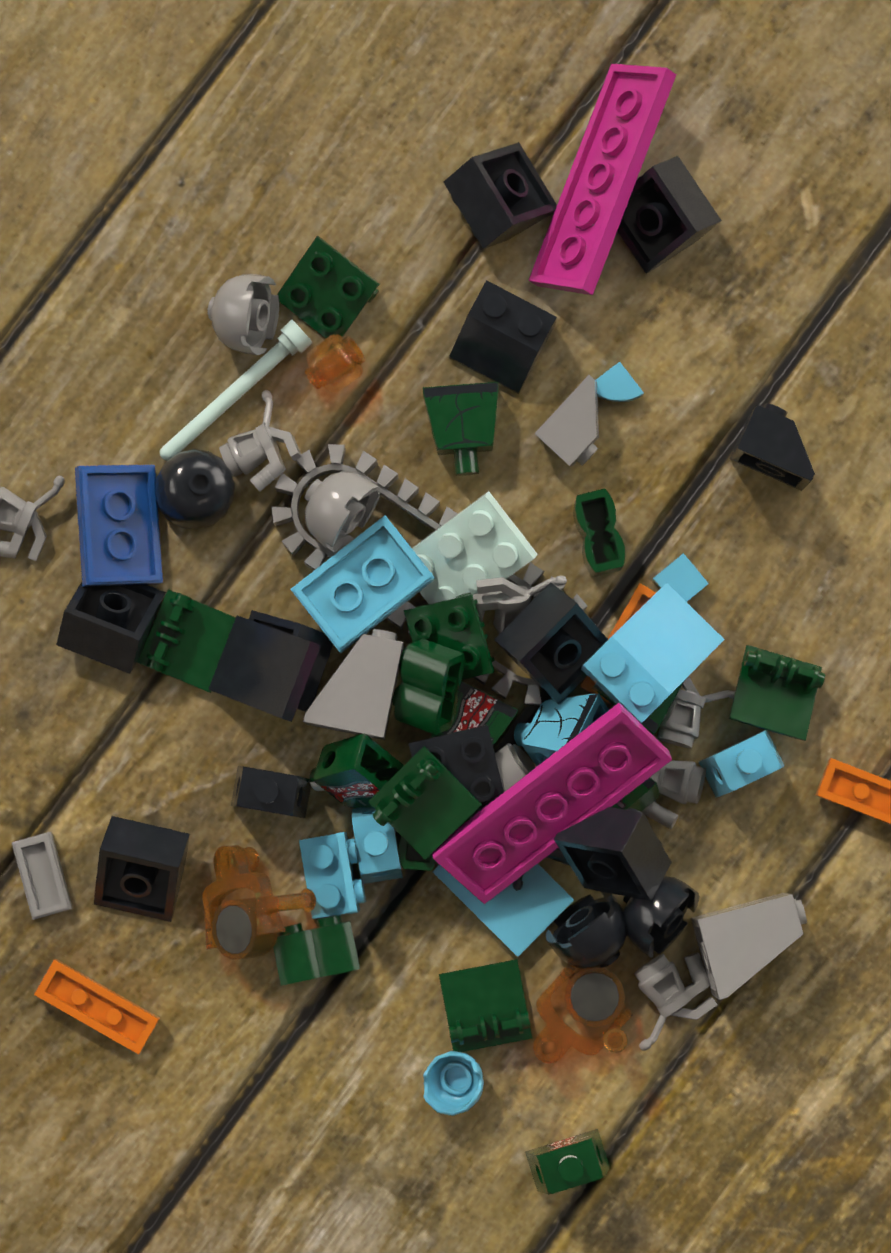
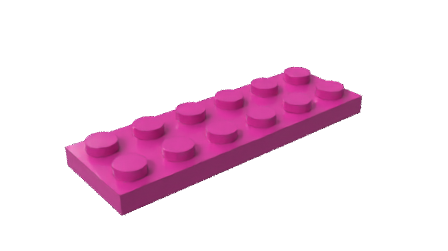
M611 64L528 281L538 287L593 295L677 74L665 67Z
M618 703L456 829L432 853L433 859L482 903L486 904L559 848L554 841L557 833L608 807H612L672 761L670 752L626 708Z

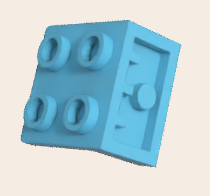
M340 832L299 840L312 919L346 913H358L360 911L359 904L365 903L366 897L362 878H354L352 864L358 863L355 839H348L347 832Z

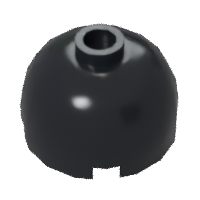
M192 449L177 453L165 462L156 477L155 494L157 505L168 521L181 528L200 529L213 526L227 514L233 503L235 483L232 473L220 457L209 451Z
M664 876L652 901L624 896L623 902L626 903V907L623 912L628 938L650 958L653 957V950L657 954H661L677 939L688 924L683 920L684 914L687 909L695 912L700 898L699 893L675 877Z
M601 892L604 897L596 900L589 894L571 904L554 920L558 928L554 931L553 935L547 930L546 940L563 961L577 968H593L599 965L600 967H607L619 958V950L623 947L627 937V926L623 909L611 893Z

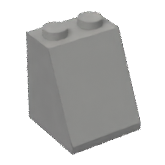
M373 629L372 636L363 634L306 711L303 722L307 725L355 735L365 733L370 738L385 741L393 704L392 698L400 670L399 660L404 650L403 642L397 641V634L379 629Z
M780 893L691 917L704 968L710 982L712 996L719 1000L728 998L803 935L801 925L807 923V918L801 900L796 901L793 894Z

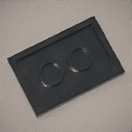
M237 615L208 690L292 722L321 645Z

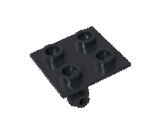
M488 724L409 743L412 757L425 746L482 804L477 810L485 808L504 793Z

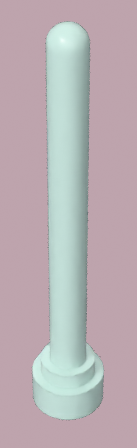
M290 320L280 329L282 334L277 338L279 342L160 449L161 458L168 461L174 455L180 453L289 353L293 356L298 351L300 353L305 351L313 343L305 332L293 320Z

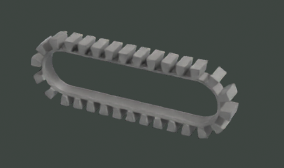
M328 444L331 464L317 468L310 450L301 454L302 457L297 459L296 462L307 474L297 484L282 473L275 486L277 492L293 496L291 508L272 507L275 527L294 522L298 530L295 534L282 540L283 545L293 557H295L305 543L316 549L304 561L305 565L313 571L325 562L326 557L331 558L336 554L310 537L303 529L299 520L298 508L304 490L313 480L322 475L342 471L357 473L377 485L380 489L376 491L381 496L434 531L458 514L449 507H446L440 523H436L429 516L440 506V501L425 493L419 509H415L408 503L419 493V487L404 479L398 495H394L387 489L398 479V473L384 465L377 482H375L367 475L378 465L377 459L363 451L356 469L343 465L346 448L345 445ZM530 562L523 580L514 574L508 577L507 580L516 585L526 586L528 589L533 588L532 585L544 574V571ZM555 585V586L558 587L561 591H562V590L564 589V587H565V585H563V586H557V585ZM576 594L572 600H574L582 608L583 611L586 610L588 606L580 598V596ZM409 602L404 603L387 617L388 621L402 630L406 621L404 610L415 608V606ZM497 661L492 662L493 668L504 675L492 688V691L506 699L512 682L528 686L524 705L542 704L539 685L533 679L518 676ZM489 674L473 678L485 685Z

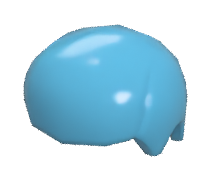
M449 1051L436 1056L423 1074V1097L440 1114L454 1116L468 1111L479 1101L483 1092L484 1080L480 1064L467 1053Z

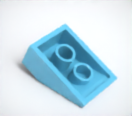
M666 583L582 666L581 670L616 704L620 703L642 723L725 639Z

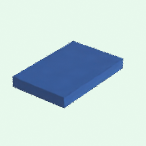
M155 465L75 467L82 587L163 583L159 515L155 494Z

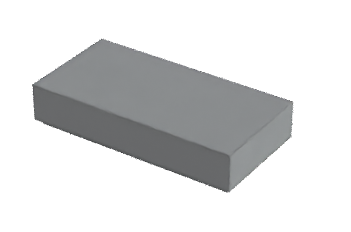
M52 832L12 842L32 920L73 909Z

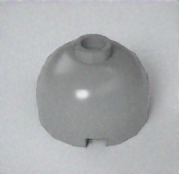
M243 274L233 277L220 287L215 297L211 298L208 305V317L212 320V326L218 339L232 350L245 354L260 355L267 350V348H260L265 339L273 340L279 318V295L271 294L269 285L276 286V284L269 276Z
M346 471L329 475L323 482L319 479L315 480L305 494V499L309 501L305 509V522L310 533L323 546L333 553H337L354 540L348 534L357 526L363 528L369 520L380 498V493L376 491L380 488L367 478L357 473Z

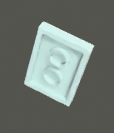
M489 491L412 548L435 577L434 581L420 591L428 604L453 599L458 595L468 592L474 595L478 593L476 580L501 577L507 579L538 555Z

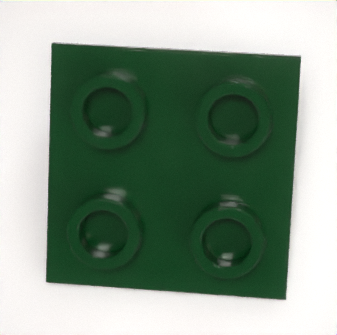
M316 236L277 295H279V302L337 346L367 302L370 303L379 292L377 288L380 283L322 238Z
M168 589L137 663L211 693V690L208 689L236 617Z
M471 592L458 595L453 599L404 610L412 642L425 639L464 653L465 664L462 679L495 672L492 664L495 659L494 656H490L485 640L488 638V635L483 633L482 627L485 625L484 622H480L476 608L478 601L473 599Z
M746 645L729 719L806 741L817 689L823 686L825 680V673L821 672L822 667Z
M425 746L368 801L376 809L373 813V818L382 826L389 823L424 859H427L482 805Z
M517 959L439 974L453 1051L465 1052L533 1039Z

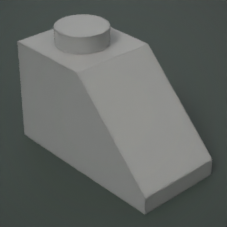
M590 375L582 381L535 433L569 466H573L576 462L583 466L598 450L594 445V442L599 438L597 381Z

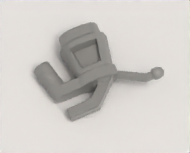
M269 390L262 392V399L266 402L262 424L254 430L228 438V443L219 447L224 463L230 469L233 477L242 473L245 475L249 474L268 458L269 464L250 479L259 491H262L286 470L276 441L286 444L290 457L294 461L302 457L296 440L290 432L269 427L273 409V397Z
M57 476L54 479L53 488L34 503L26 502L5 487H0V530L14 532L11 542L0 541V557L16 559L27 531L32 526L36 539L28 558L34 561L38 560L47 535L36 510L58 494L65 483V479L62 476Z
M556 576V578L547 579L531 589H528L526 586L516 585L503 577L476 580L478 593L473 595V599L478 601L476 608L480 622L483 621L486 610H495L493 625L499 635L531 603V596L541 592L550 582L557 586L565 585L567 582L566 577Z
M688 676L682 684L685 691L679 690L659 726L657 739L684 748H692L694 739L699 737L701 709H703L704 703L728 697L733 699L735 691L725 690L700 696Z
M672 760L650 778L657 782L660 794L681 804H686L687 802L697 804L702 794L706 768L696 766V763L693 761ZM656 800L642 811L644 815L669 829L673 828L678 819L677 814L656 803Z
M699 952L684 957L693 982L686 988H684L675 964L672 961L669 962L664 954L653 958L634 973L639 980V988L658 1007L657 1010L660 1013L651 1036L639 1044L642 1051L648 1050L656 1042L668 1016L697 1020L717 1006L713 997H709L693 1010L682 1008L692 998L710 986Z

